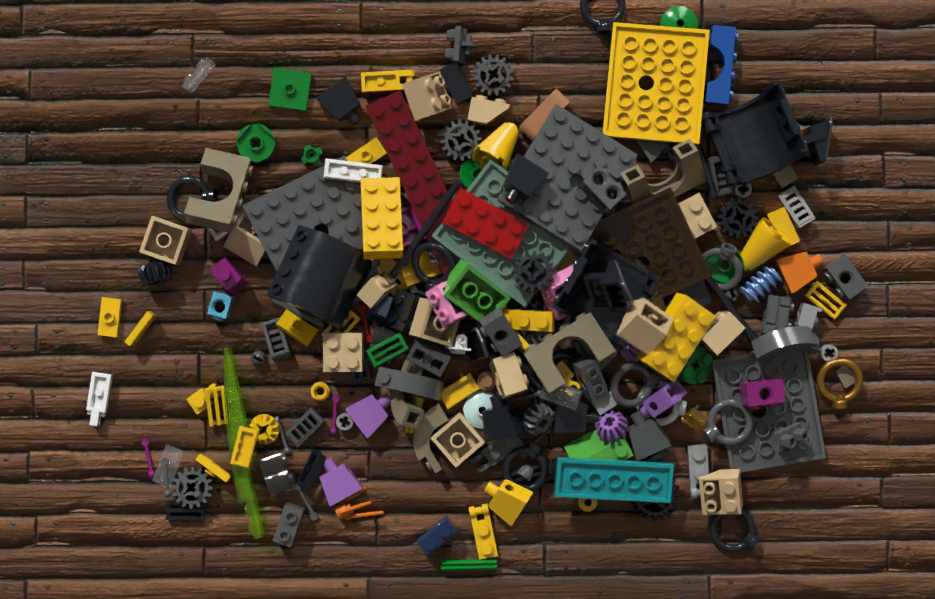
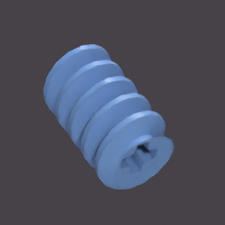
M763 266V273L757 271V278L754 276L750 278L752 283L745 282L746 288L739 287L740 293L751 305H753L752 301L760 302L758 296L765 298L764 290L771 293L769 286L771 285L776 288V280L781 283L783 282L779 274L771 266L769 268Z

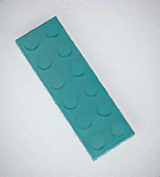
M557 457L554 496L671 503L674 464Z

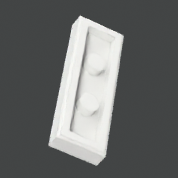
M325 159L323 179L361 183V178H382L383 165Z

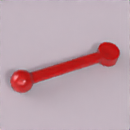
M362 303L359 308L363 314L366 332L365 341L370 343L373 338L370 336L368 321L365 318L367 305Z

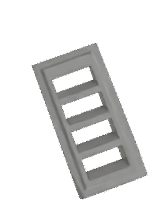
M795 186L778 195L796 229L816 219ZM794 194L795 197L788 201L785 200L786 197ZM796 200L799 202L797 205L793 207L789 206V204L793 203ZM800 207L803 209L802 211L798 212L797 214H795V213L793 212L794 210H796V209H798V208H800ZM806 214L807 217L799 221L798 217Z

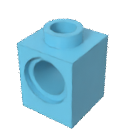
M213 291L207 314L212 315V319L223 321V318L229 319L235 296ZM220 301L225 304L223 312H219L216 309V305Z

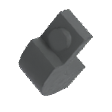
M807 326L781 328L751 341L756 358L767 362L791 351H805L813 354L821 351L818 337Z
M383 367L378 368L375 386L438 401H441L445 382Z

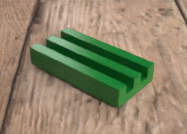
M399 332L366 350L374 367H377L409 350ZM399 338V342L391 345L390 347L380 351L375 355H372V351ZM400 345H403L404 348L376 362L375 359L379 356L389 352L390 350Z

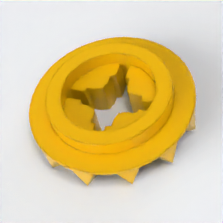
M260 414L253 418L249 426L252 429L259 430V433L261 431L260 425L262 427L269 425L266 429L267 434H258L257 442L267 445L274 442L279 435V425L276 419L268 414Z

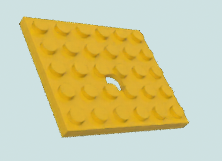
M613 22L603 133L610 138L679 144L691 139L694 145H699L710 30ZM649 76L653 80L654 85L650 90H643L639 87V80L642 77Z

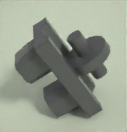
M455 26V29L447 30L446 34L447 41L454 42V48H446L445 58L459 64H465L466 55H471V49L477 48V43L472 42V35H467L468 30L462 28V26Z
M797 422L785 428L779 427L775 429L773 440L777 442L775 451L781 452L788 448L792 449L800 442H807L808 431L801 429V423Z

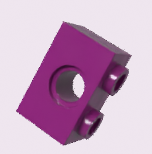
M774 378L739 383L742 406L749 407V410L761 409V405L778 407L779 403L786 402L783 379ZM762 390H764L765 397L763 399H761L760 392Z

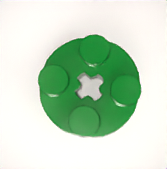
M248 125L240 131L237 137L239 153L241 156L251 158V162L260 163L269 159L274 153L276 140L271 130L264 125ZM253 139H255V140L260 139V140H261V141H260L261 146H260L259 148H258V147H255V148L252 147V146H253V142H251V141H252Z
M697 346L680 372L679 378L689 384L704 383L713 360L711 354H708L707 350L703 347ZM692 362H695L694 368L691 366Z

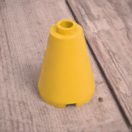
M511 122L503 123L473 150L471 154L474 162L477 160L480 163L478 166L480 169H483L489 160L492 159L507 170L519 135L517 126Z
M762 218L740 253L744 261L745 271L748 269L754 270L791 244L788 237L780 229L777 230L772 226L773 223L766 218Z

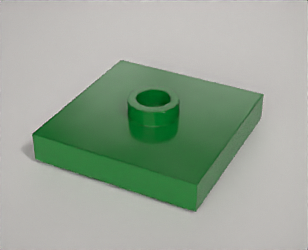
M274 68L268 106L307 112L312 73Z

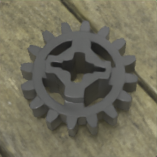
M489 54L488 60L482 57V64L477 62L476 66L478 69H473V73L477 74V76L473 77V81H478L475 87H482V94L488 91V96H491L492 92H494L497 97L499 91L504 94L506 92L505 87L511 88L508 82L514 81V78L510 76L514 73V70H509L511 63L505 64V57L499 60L498 54L495 58H492L491 54ZM490 63H496L495 66H487ZM503 68L506 72V79L501 75ZM497 71V77H498V78H495V77H494V78L491 79L490 82H489V79H490V74H489V73H492V74H493L494 72ZM481 72H482V73L485 75V77H486V80H485L484 83L482 82L481 77H480ZM494 84L501 85L496 88H491V85Z
M459 119L456 125L452 121L451 128L445 126L447 133H441V136L445 137V139L440 140V143L446 145L442 150L449 151L447 157L454 155V161L460 157L461 161L464 162V157L466 156L470 160V154L479 145L477 142L482 141L481 137H477L480 130L474 131L475 124L468 126V120H466L465 124H462L461 119ZM461 128L460 132L456 134L451 133L455 129ZM468 130L472 133L474 141L469 139L467 135ZM461 136H464V140L467 142L458 145V141L455 139H460ZM448 140L454 143V151L450 148ZM466 147L471 148L469 151L461 153L462 149Z
M192 467L191 471L188 468H184V474L181 472L177 473L179 479L173 478L176 485L171 486V488L176 489V492L172 496L179 497L176 500L177 503L183 501L182 507H187L189 504L190 509H194L196 504L200 508L202 507L201 502L207 504L208 500L206 498L213 496L209 493L210 490L214 489V487L210 486L213 479H207L209 474L207 472L202 474V468H199L197 472L196 467ZM197 475L199 477L191 480L188 476ZM181 483H183V491H182V492H181ZM205 483V491L203 493L202 485ZM190 484H196V486L194 487L196 489L195 492H189V490L191 489ZM190 496H195L197 500L190 501L187 500V498H189Z

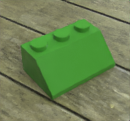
M462 259L449 274L443 293L444 296L479 322L480 319L500 307L502 310L511 298L510 295Z
M596 429L563 445L569 458L624 461L634 456L625 438H620L619 442L615 440L612 444L608 441L604 443L598 437Z

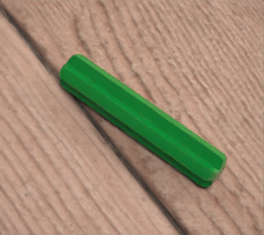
M496 559L441 561V571L497 569Z

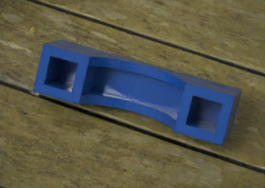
M713 25L710 28L708 48L718 54L721 59L722 69L716 80L705 85L703 99L705 105L727 106L729 102H732L733 90H730V87L735 78V71H732V65L736 63L737 52H734V44L737 45L738 43L736 27Z

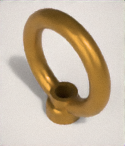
M836 358L826 362L820 368L817 375L818 390L825 399L832 402V408H848V402L857 397L863 386V374L860 368L853 361L845 358ZM835 366H846L855 375L854 388L846 395H833L825 387V375Z

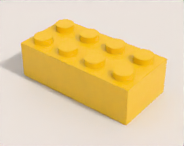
M400 177L361 178L363 259L402 258Z
M676 293L665 310L666 314L674 318L665 338L648 355L639 351L636 359L673 382L677 379L716 317L690 297L680 293Z

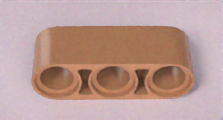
M555 89L518 129L528 139L533 141L555 104L565 109L570 101L558 89Z

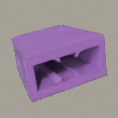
M677 379L675 382L670 381L644 400V406L640 408V411L645 417L650 415L656 417L679 401L687 392Z
M386 393L380 399H377L372 394L345 409L366 438L370 437L389 416L385 408L391 405V397Z
M332 457L324 461L323 466L327 472L320 476V480L329 506L363 489L362 483L346 463L336 466Z

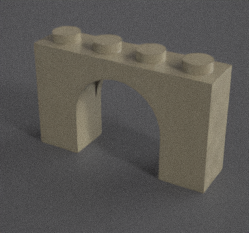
M691 139L673 147L677 162L676 168L669 178L660 183H647L646 177L638 164L620 173L631 205L670 187L675 196H678L706 182L699 151Z
M206 148L200 164L202 174L227 180L232 185L233 190L227 198L217 202L189 197L184 212L185 223L231 233L232 227L237 225V212L242 209L244 201L242 196L243 193H247L249 186L247 180L248 177H252L254 166H251V158Z
M584 312L575 318L576 321L572 324L566 323L562 325L556 334L550 333L537 346L532 344L525 349L524 357L549 396L566 386V382L553 363L554 350L560 343L566 340H578L584 343L598 364L603 363L616 354V350L591 312L588 314Z

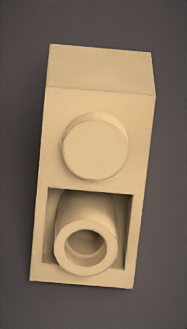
M476 95V98L472 97L467 120L470 123L488 125L509 111L510 104H506V100L503 99L490 101L487 100L488 97Z
M384 271L372 277L359 291L357 296L372 308L381 302L398 283L395 282V278Z

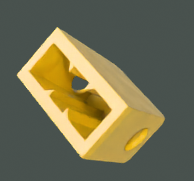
M507 479L503 481L500 487L489 482L484 489V492L493 497L488 505L489 508L510 526L513 525L533 494L532 491Z

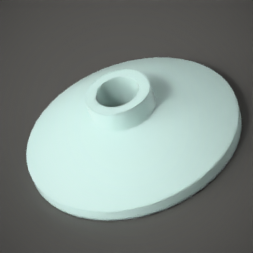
M477 391L470 395L464 403V416L475 428L484 429L483 416L479 412V408L485 407L488 409L492 407L490 397L495 395L491 392Z

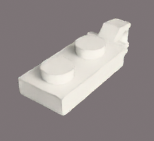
M92 372L86 407L87 415H91L89 425L100 426L101 417H105L107 413L112 374Z

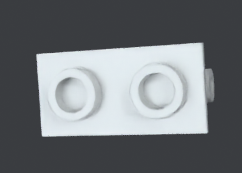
M463 334L455 335L452 347H445V349L450 350L451 354H465V351H471V349L467 348V337Z

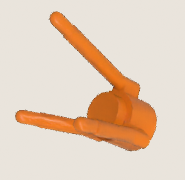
M365 487L339 501L340 504L335 506L338 519L345 518L346 521L352 518L383 515L384 511L353 514L354 510L371 505V501L352 506L350 502L347 503L365 491Z

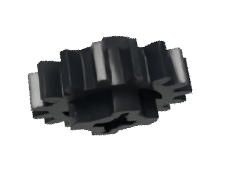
M740 196L736 198V201L732 197L729 198L730 203L723 202L724 208L718 209L721 215L716 216V218L721 219L718 226L723 225L724 227L721 231H728V237L734 234L735 238H739L740 234L746 237V232L753 233L751 227H756L757 224L754 221L759 219L758 216H755L758 209H752L754 203L748 204V198L741 201ZM738 205L744 206L747 211L740 209ZM730 208V214L726 218V212ZM736 213L737 215L741 214L742 218H740L739 221L734 220ZM750 217V222L746 227L745 222L747 218ZM728 224L736 226L738 230L732 229Z
M536 250L533 251V255H530L527 251L525 258L520 255L521 261L520 263L515 262L514 264L517 269H513V273L516 274L513 278L515 282L519 281L518 287L524 286L525 292L531 289L533 294H535L536 289H539L542 293V287L544 286L550 288L548 282H554L551 275H556L555 270L552 269L555 267L554 263H549L551 258L549 256L544 258V252L538 255ZM539 261L543 262L547 268L540 266ZM536 267L537 272H535V275L533 277L531 273L534 272V269ZM522 276L529 278L530 283L524 281Z

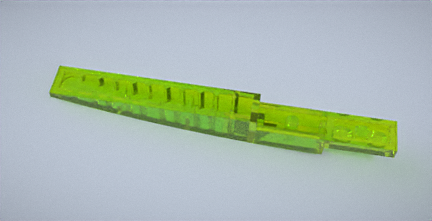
M227 347L224 348V395L231 459L239 427L249 428L232 349ZM253 453L252 460L256 459L255 453ZM231 464L238 503L245 501L247 503L244 505L246 516H249L251 521L248 524L250 534L254 535V539L262 538L265 534L250 468Z

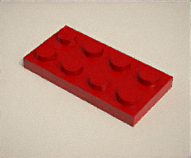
M462 188L459 189L442 221L443 224L509 259H512L529 226L528 223Z

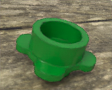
M306 145L302 162L318 166L320 164V155L323 152L322 149Z

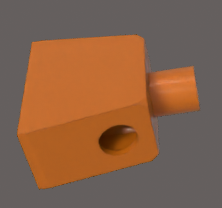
M807 252L773 260L788 294L796 292L817 277L815 268L823 265V260L819 254L809 258Z

